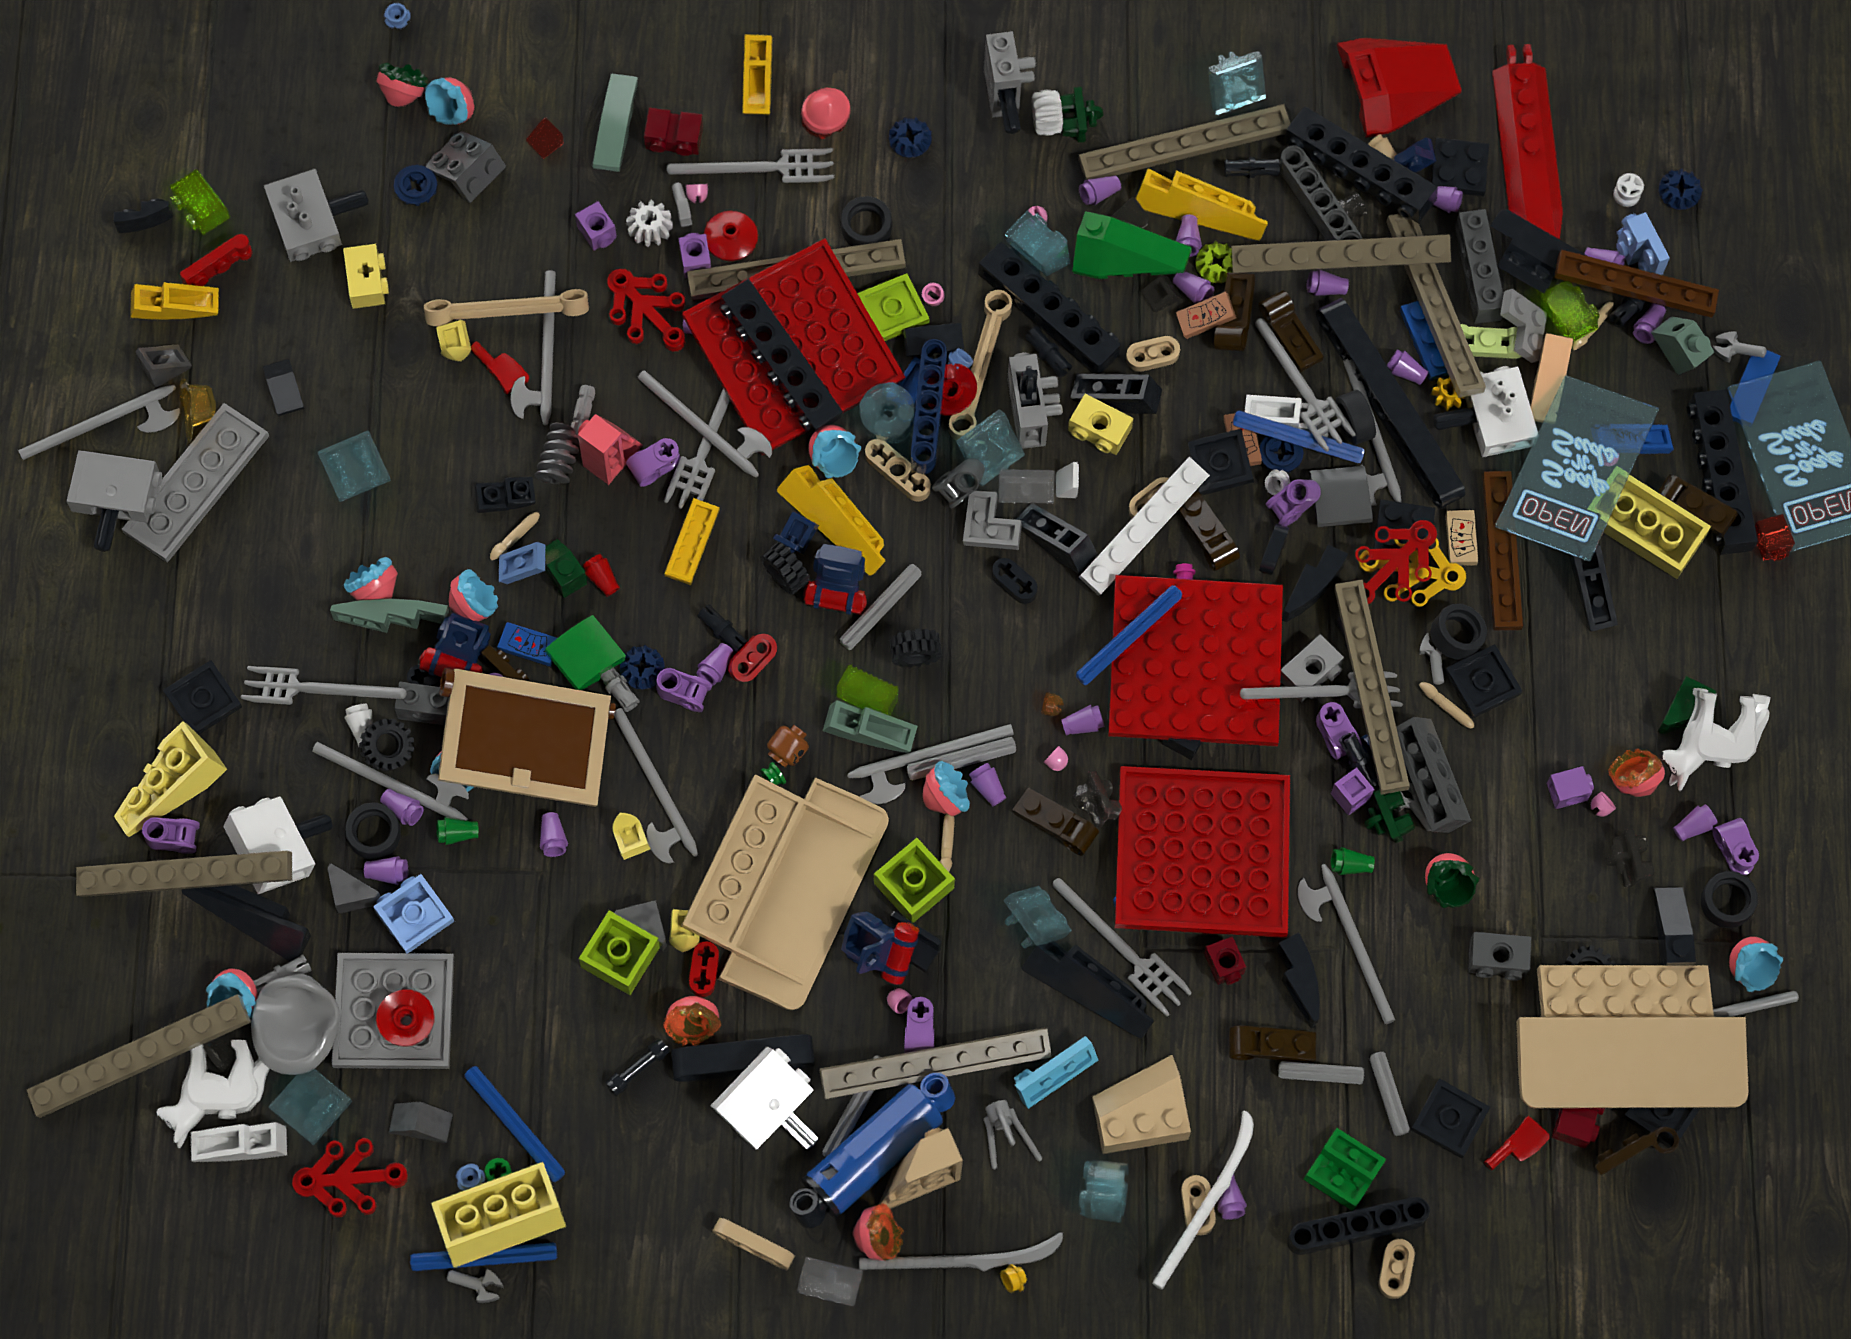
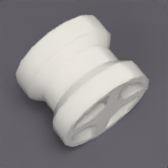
M1631 173L1622 175L1614 189L1613 196L1615 201L1625 207L1634 206L1639 201L1644 184L1642 179Z

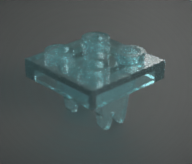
M1258 51L1241 57H1237L1233 52L1228 53L1229 58H1224L1223 55L1218 56L1219 64L1208 68L1212 107L1216 115L1266 98L1262 56Z
M1001 410L996 411L956 440L965 460L974 458L984 465L985 474L980 482L981 486H984L1025 455L1005 413Z
M369 431L317 452L339 502L391 481Z
M1040 886L1011 893L1003 900L1012 912L1004 921L1006 925H1014L1019 921L1029 935L1021 943L1024 949L1028 946L1032 947L1034 944L1038 946L1065 938L1072 931L1067 924L1065 916L1057 911L1051 903L1048 893L1041 889Z
M313 1069L296 1075L271 1103L269 1109L314 1146L352 1103V1100L317 1070Z

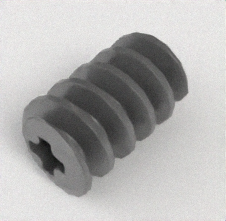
M552 423L550 425L551 432L547 434V442L543 446L544 452L540 456L541 461L537 465L538 471L535 473V477L549 484L569 483L570 479L564 473H572L573 468L567 465V463L574 464L576 462V458L570 455V453L577 454L579 452V448L573 445L579 444L578 435H576V430L569 425Z

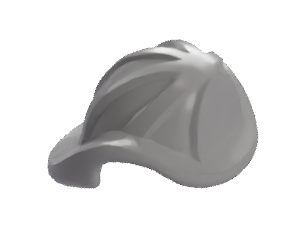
M305 974L289 975L267 983L258 995L251 1023L253 1045L260 1060L273 1071L287 1075L303 1074L316 1068L330 1052L338 1033L340 1013L335 999L317 981Z

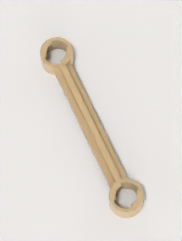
M580 289L565 291L560 296L454 304L447 300L439 299L429 301L424 305L426 323L430 326H441L458 319L562 312L567 316H578L585 314L589 310L587 292Z
M1003 290L991 291L985 298L984 311L987 316L971 367V371L977 380L976 396L968 408L952 415L949 420V433L954 440L959 442L971 440L976 433L977 422L974 415L1002 321L1011 314L1012 299ZM995 299H1001L1007 303L1003 309H996V312L991 310L988 304ZM960 419L968 420L972 424L969 429L961 430L960 433L954 430V422Z

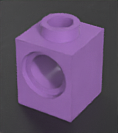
M599 202L575 214L577 227L593 251L599 247L609 246L617 238L615 225ZM597 225L603 227L599 231H594L591 229L592 227Z
M691 233L679 238L685 278H688L687 271L711 268L706 234ZM693 251H698L701 253L699 256L695 257L689 255V253Z
M1583 766L1552 774L1547 782L1555 809L1588 801L1594 789L1592 778L1589 774L1585 773Z
M1356 767L1334 783L1331 795L1349 816L1371 799L1374 788Z

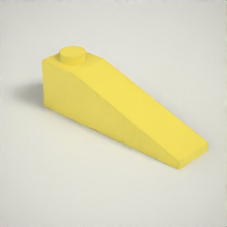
M184 721L162 740L157 748L160 752L152 765L149 763L143 770L146 774L138 787L131 789L114 816L125 834L129 837L142 830L143 824L148 819L153 817L161 818L206 790L227 770L216 752Z

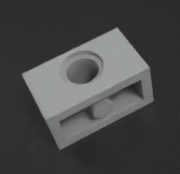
M1320 634L1281 669L1280 682L1285 687L1321 686L1327 679L1332 681L1341 673L1344 657ZM1314 666L1318 668L1320 673L1310 674L1306 668ZM1297 698V699H1298L1300 702H1303L1306 698Z

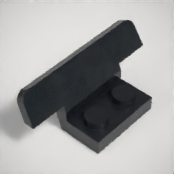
M1506 209L1501 210L1490 225L1512 238L1497 267L1544 294L1555 275L1558 255L1561 250L1587 256Z

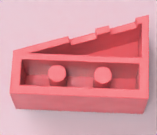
M596 414L590 421L588 419L585 420L578 429L583 467L608 485L625 467L628 458L637 453L643 446V444L624 430Z

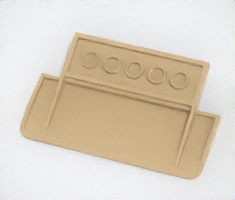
M757 775L753 776L681 927L731 951L718 980L787 1010L798 1009L804 1004L887 828L889 820L884 809L817 778L812 781L803 799Z
M1540 965L1537 968L1541 1017H1519L1517 1020L1520 1096L1527 1106L1532 1108H1734L1741 1106L1747 1100L1746 1017H1714L1708 966Z

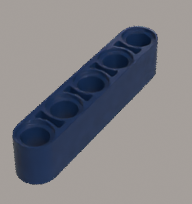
M937 339L927 341L923 345L911 446V466L919 474L930 473L936 465L947 363L946 346ZM932 352H936L941 355L937 359H931L928 357V355ZM936 378L938 382L930 385L925 380ZM926 403H932L936 407L932 410H926L922 406ZM926 428L933 431L928 436H924L919 432ZM921 454H926L930 459L922 462L917 457Z

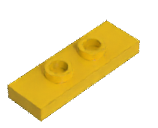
M693 498L664 573L666 577L689 585L692 584L720 508L718 506Z

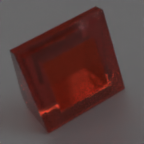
M545 117L527 137L526 142L545 159L560 147L564 140L562 133Z

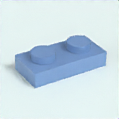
M535 542L500 555L499 582L509 584L545 571V544Z

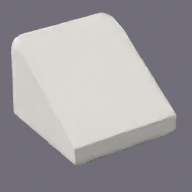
M1072 462L1057 471L1056 497L1076 498L1079 464L1077 462Z

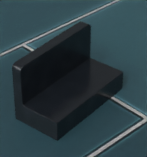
M893 911L890 915L888 927L895 929L898 923L906 922L919 928L918 943L914 948L910 964L926 973L941 951L942 941Z

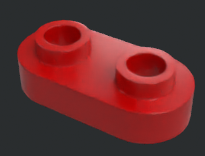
M757 634L751 637L730 660L728 665L730 676L738 682H748L754 679L777 652V644L773 637L768 634ZM759 643H761L764 647L762 653H759L757 651V645ZM740 663H743L745 665V671L743 673H740L738 670V665Z

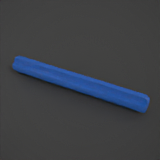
M1239 410L1233 418V425L1357 464L1364 457V449L1362 447L1345 442L1339 444L1335 439L1322 436L1329 448V451H1325L1311 432Z
M1170 586L1077 671L1076 678L1083 685L1090 683L1182 598V592L1176 586Z
M476 1066L470 1068L465 1073L466 1080L536 1163H544L548 1177L553 1182L560 1180L565 1174L561 1165Z
M555 1243L512 1246L458 1267L555 1260L557 1258V1246ZM448 1251L412 1254L410 1258L413 1271L454 1268Z

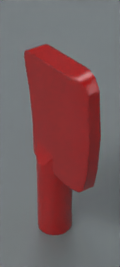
M478 342L471 345V351L487 366V370L495 377L506 394L512 391L515 381L520 377L525 376V384L529 381L527 372L506 353L494 359Z
M1527 1116L1516 1131L1484 1163L1487 1168L1493 1170L1510 1154L1522 1162L1540 1150L1549 1140L1550 1135L1530 1116Z

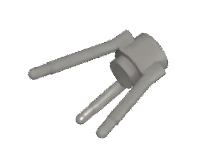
M1006 1100L994 1102L985 1108L988 1116L983 1120L987 1128L992 1169L997 1168L993 1126H995L996 1130L1004 1129L1010 1145L1013 1146L1015 1145V1140L1009 1127L1012 1125V1122L1037 1161L1042 1160L1036 1146L1018 1120L1014 1108L1010 1109Z

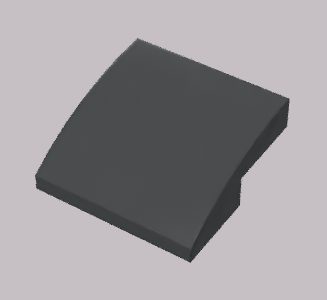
M1365 466L1310 471V480L1316 481L1321 489L1320 498L1313 504L1317 527L1372 522V508Z

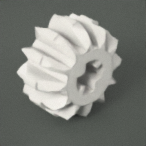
M1041 90V92L1034 93L1032 96V111L1035 131L1039 135L1046 136L1060 133L1063 129V115L1059 93L1050 90Z
M650 200L648 205L645 206L640 201L638 204L639 209L631 208V216L626 219L629 226L628 233L630 236H635L637 244L645 240L647 247L650 246L651 241L660 245V238L668 239L669 230L673 228L672 221L670 220L671 213L669 210L664 211L662 203L654 206V201Z

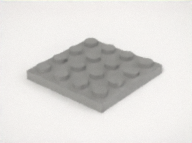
M338 953L335 1001L339 1008L340 1022L333 1044V1068L450 1069L454 954ZM403 989L415 990L423 994L432 1004L435 1015L434 1025L430 1034L420 1043L408 1047L389 1043L380 1034L376 1023V1014L381 1002L389 994ZM406 1016L401 1020V1023L408 1025L411 1023L412 1018Z

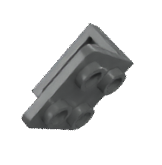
M460 131L452 136L450 141L439 152L433 155L426 164V167L434 174L451 181L463 200L471 203L502 172L506 165L492 144L464 131Z

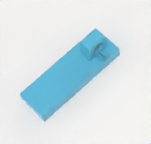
M1085 1036L1034 1072L1027 1068L1015 1076V1087L1022 1103L1029 1109L1097 1062L1098 1058L1092 1043Z

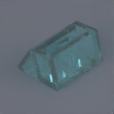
M1027 210L1005 233L1006 241L1047 277L1070 263L1069 249L1066 244L1068 241L1060 232L1055 231L1053 233L1047 228V222L1040 215L1035 214L1033 216Z

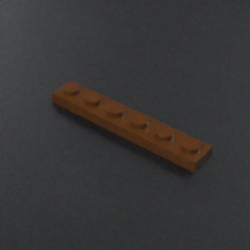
M1561 250L1558 255L1554 277L1710 318L1715 314L1719 289Z
M1485 471L1482 478L1494 631L1522 630L1523 619L1515 520L1510 518L1514 509L1511 471Z

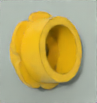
M1009 1264L1007 1269L1001 1271L1003 1285L1010 1293L1016 1290L1021 1292L1024 1289L1023 1284L1027 1281L1026 1275L1021 1267L1016 1268L1015 1265Z

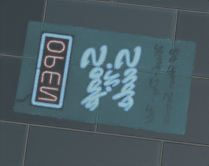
M1815 361L1814 363L1729 386L1727 389L1739 416L1741 426L1789 552H1795L1802 548L1851 535V437L1822 362Z
M1565 375L1498 518L1496 528L1591 561L1659 408Z

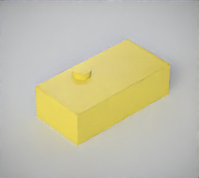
M1616 467L1606 481L1610 489L1606 490L1605 494L1600 493V497L1596 496L1587 509L1590 512L1601 515L1596 528L1678 579L1707 536L1711 526Z
M543 1162L432 1202L454 1268L566 1227Z

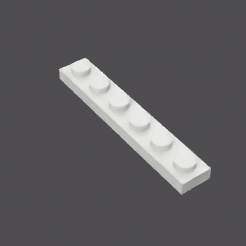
M1188 457L1084 570L1079 578L1098 596L1101 595L1114 581L1115 576L1125 569L1210 475L1193 459Z

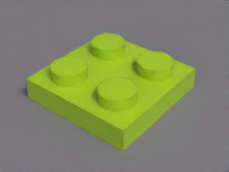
M907 273L858 293L884 341L903 334L904 329L921 327L929 323L930 318Z

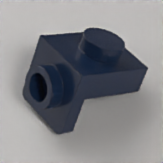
M1426 137L1411 145L1407 150L1394 156V160L1414 173L1436 162L1431 139Z
M792 512L780 536L775 534L773 539L783 543L785 547L790 549L791 553H794L796 550L804 555L819 525Z

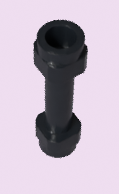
M661 1039L648 1046L649 1051L620 1075L615 1073L609 1078L605 1084L615 1096L628 1088L627 1083L655 1060L660 1062L666 1057L670 1051Z

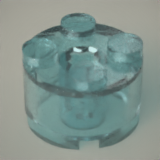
M893 382L882 383L869 389L860 402V417L866 432L871 438L883 440L888 444H895L903 441L912 433L915 405L911 395L903 387ZM884 411H892L893 416L888 417L884 415Z
M1100 1160L1085 1162L1083 1179H1086V1190L1081 1189L1079 1207H1082L1081 1215H1084L1087 1219L1122 1222L1121 1216H1124L1128 1184L1124 1181V1175L1129 1176L1128 1164Z

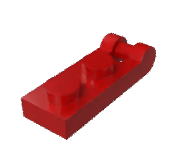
M244 234L234 236L181 271L180 276L183 284L204 286L216 274L226 272L231 267V264L237 260L249 259L252 256V249L248 237Z

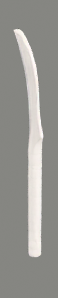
M1243 1111L1239 1136L1225 1168L1152 1284L1161 1290L1164 1288L1216 1202L1230 1186L1235 1169L1252 1137L1254 1124L1248 1112Z

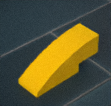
M745 35L743 114H770L772 35Z
M165 282L162 287L135 284L131 292V318L189 319L217 315L219 288Z

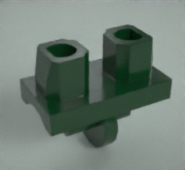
M1074 87L1073 94L1060 96L1062 113L1074 112L1075 118L1062 119L1063 136H1077L1078 142H1086V121H1089L1090 127H1096L1097 120L1101 119L1104 115L1103 109L1095 106L1094 100H1088L1086 102L1087 107L1084 108L1082 87Z
M1380 790L1373 792L1382 814H1378L1376 807L1369 808L1368 812L1371 818L1364 822L1366 828H1375L1378 836L1386 833L1383 826L1386 823L1395 843L1403 841L1402 836L1414 830L1415 826L1409 813L1397 818L1393 815V809L1405 805L1401 791L1381 794Z

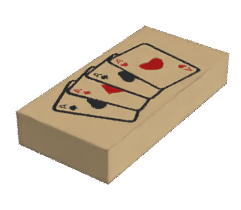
M1474 510L1446 511L1449 563H1457L1460 566L1477 565L1478 553Z

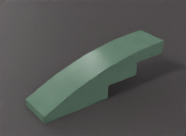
M611 74L594 154L593 168L620 171L628 140L629 124L633 112V101L638 85V77Z
M359 600L332 605L330 609L335 621L386 633L390 623L417 629L420 619L442 624L445 617H450L448 605L419 600Z

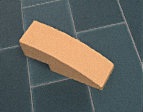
M1548 333L1545 335L1530 404L1533 418L1536 422L1551 425L1556 423V413L1559 410L1573 342L1572 338Z

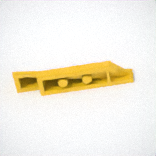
M1148 169L1133 204L1135 208L1179 220L1184 215H1194L1198 219V225L1254 240L1261 239L1268 224L1266 220L1260 219L1254 214L1256 207L1251 201L1179 171H1176L1173 179L1170 180Z
M809 465L793 469L777 488V492L805 518L818 524L817 529L836 546L862 551V556L865 558V572L868 575L875 574L885 562V558L880 554L881 549L884 547L883 538L832 478L820 481Z

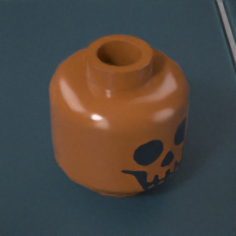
M794 724L791 728L780 726L767 743V747L770 750L768 755L785 768L787 765H797L809 748L808 742L804 740L807 734Z

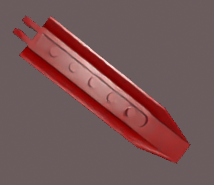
M1524 44L1522 50L1524 63L1517 64L1514 45H1508V64L1492 71L1508 209L1560 239L1563 209L1546 70L1544 67L1532 63L1531 44Z

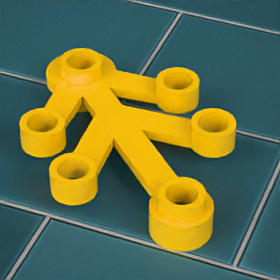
M1437 538L1435 540V547L1429 549V553L1439 567H1429L1432 571L1431 579H1436L1437 581L1426 589L1417 590L1412 594L1411 602L1416 607L1424 606L1429 598L1443 589L1454 591L1461 588L1466 580V573L1463 567L1457 563H1449L1438 547L1439 541ZM1394 539L1397 546L1402 548L1405 545L1401 544L1398 539ZM1417 549L1409 556L1412 562L1409 563V587L1419 582L1415 576V570L1419 566ZM1365 550L1361 553L1359 558L1361 560H1365L1366 556L1369 555V552ZM1375 560V564L1372 566L1359 561L1358 564L1363 571L1374 572L1378 568L1381 569L1389 560ZM1426 568L1419 569L1418 576L1421 579L1427 578L1429 571ZM1450 571L1457 574V580L1454 582L1449 581L1447 578V574ZM1398 583L1388 585L1384 589L1383 594L1386 600L1390 602L1397 600L1396 597L1390 598L1387 595V591L1389 588L1397 589ZM1401 588L1399 590V597L1401 596V593L1407 590L1406 588ZM1417 593H1421L1425 597L1424 602L1421 604L1417 603L1414 599Z

